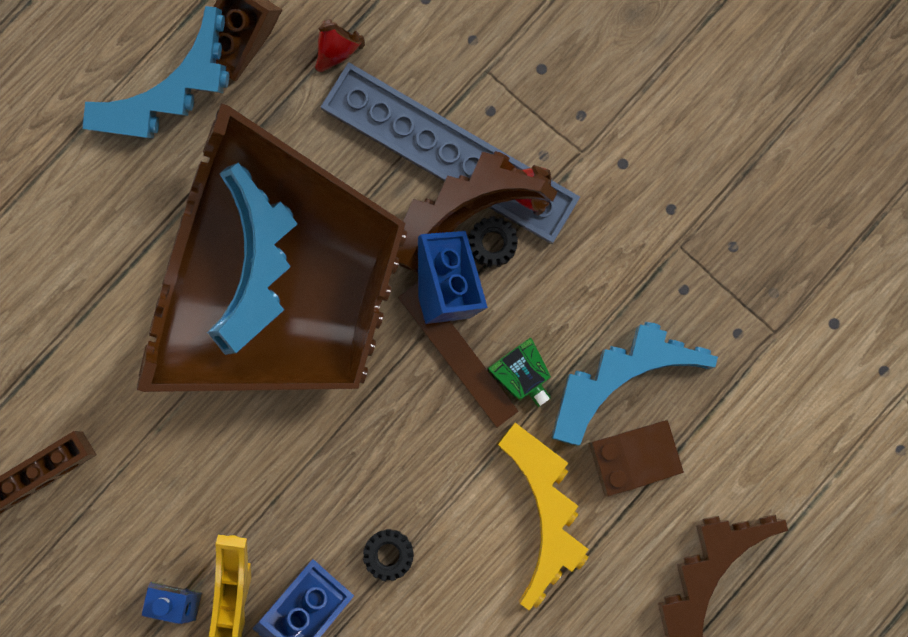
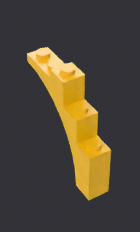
M514 423L498 443V446L514 460L526 477L535 496L540 517L541 542L538 561L531 581L519 600L522 606L530 610L532 606L537 608L546 597L544 590L549 584L555 585L562 576L563 572L560 569L563 565L571 572L575 568L578 570L582 568L589 557L586 555L589 549L562 529L564 525L569 527L578 516L576 509L579 507L552 486L554 482L560 484L567 475L568 470L565 467L568 465V462L517 423Z
M218 535L215 544V588L209 637H242L245 625L244 607L251 582V563H248L247 538H240L235 535Z

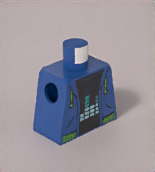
M150 582L141 616L177 624L196 621L202 592Z

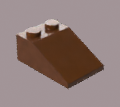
M216 0L214 7L222 10L221 15L225 17L224 30L219 32L218 43L222 45L221 57L216 59V64L226 66L229 78L233 81L239 79L269 37L282 12L281 8L268 0Z
M668 420L589 442L604 496L619 494L684 473Z

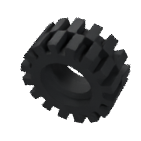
M490 216L489 219L483 218L481 222L474 225L470 232L469 244L473 258L479 264L487 265L489 268L492 266L497 268L501 267L502 264H507L513 258L517 249L518 237L516 236L515 228L511 227L512 224L509 221L505 222L504 218L496 219L495 216ZM490 232L498 233L503 238L504 245L497 252H489L483 246L482 240Z
M391 529L381 530L374 534L367 541L363 550V561L367 571L376 579H381V581H394L403 577L409 571L414 557L413 546L408 537L400 533V531ZM385 544H392L399 550V560L392 566L383 565L378 559V551Z

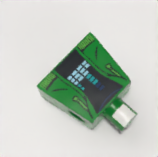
M531 337L488 368L489 373L518 401L529 395L537 407H539L551 398L542 386L544 382L551 378V375Z

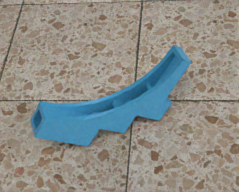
M205 6L201 28L192 49L181 65L164 81L147 92L128 99L112 102H85L82 129L154 138V133H157L159 129V118L156 117L157 112L189 115V111H192L194 106V95L191 94V89L223 93L224 88H227L229 84V72L226 71V66L216 64V59H220L222 45L218 43L219 32H223L225 17L221 15L222 10L216 7Z
M239 162L227 167L219 174L232 193L240 213L244 233L242 274L234 298L220 320L207 332L225 355L237 353L284 311L283 307L279 304V297L267 287L291 267L286 261L285 253L274 244L297 225L293 219V213L287 206L281 202L269 204L267 195L257 188L251 180L250 172L241 166Z
M645 322L644 325L640 324L636 327L629 355H626L625 349L610 346L609 350L605 349L602 351L595 380H591V374L581 371H575V375L569 374L567 376L551 439L580 446L587 425L598 407L615 389L639 374L667 366H693L712 369L716 367L718 357L711 355V350L695 347V350L684 348L685 343L669 340L668 343H665L667 331L660 330V325L651 322Z

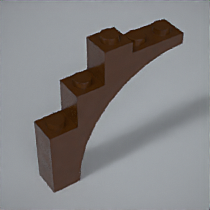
M497 151L494 154L482 152L471 178L460 175L459 178L447 176L436 202L427 198L424 202L413 199L403 221L406 223L404 230L407 231L404 245L398 248L396 255L399 258L398 265L418 273V236L420 234L452 232L462 222L477 212L506 201L540 199L553 202L558 191L549 185L550 180L538 174L530 177L524 171L517 169L509 162L510 158L507 155Z
M776 515L760 517V523L750 525L749 521L733 523V529H730L728 520H720L719 516L704 518V524L696 525L704 558L701 559L700 555L684 557V563L677 564L684 597L681 598V594L665 596V601L658 603L665 637H703L704 619L709 600L720 578L730 565L747 549L768 537L788 531L786 520L777 519Z

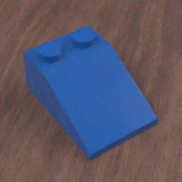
M466 231L420 234L418 236V298L425 324L470 319L488 308Z
M312 559L252 629L261 637H321L354 595Z

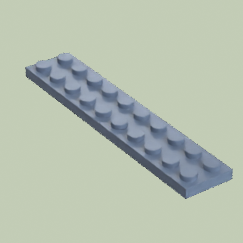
M349 62L321 105V110L444 182L447 176L459 178L460 175L471 178L482 152L494 154L497 151L507 155L510 158L509 162L517 169L530 168ZM551 180V186L558 192L553 202L546 201L550 202L549 206L539 216L534 215L533 210L520 205L515 200L498 203L489 208L553 244L580 196Z

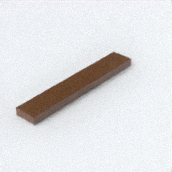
M418 282L398 297L496 428L519 412L450 321L425 324L418 298Z

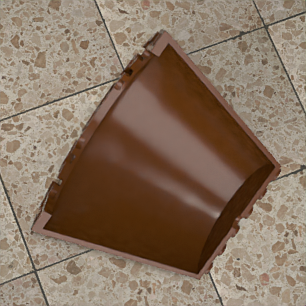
M221 103L203 149V156L208 157L207 162L201 161L198 165L171 251L149 331V336L155 337L154 342L148 341L145 347L139 371L137 390L142 392L358 389L360 383L363 384L367 376L368 367H365L368 356L373 354L376 340L373 339L376 328H380L384 315L383 312L379 311L382 301H387L390 296L391 285H388L391 274H395L398 268L399 258L396 255L398 248L402 247L406 240L407 231L404 230L406 223L230 106ZM239 162L241 166L250 172L251 180L257 188L267 195L269 204L281 202L287 206L293 213V219L297 225L274 244L285 253L286 261L291 267L267 287L279 297V304L283 307L284 311L237 353L225 355L207 332L220 320L234 298L242 274L244 233L240 213L232 193L219 174L227 167Z

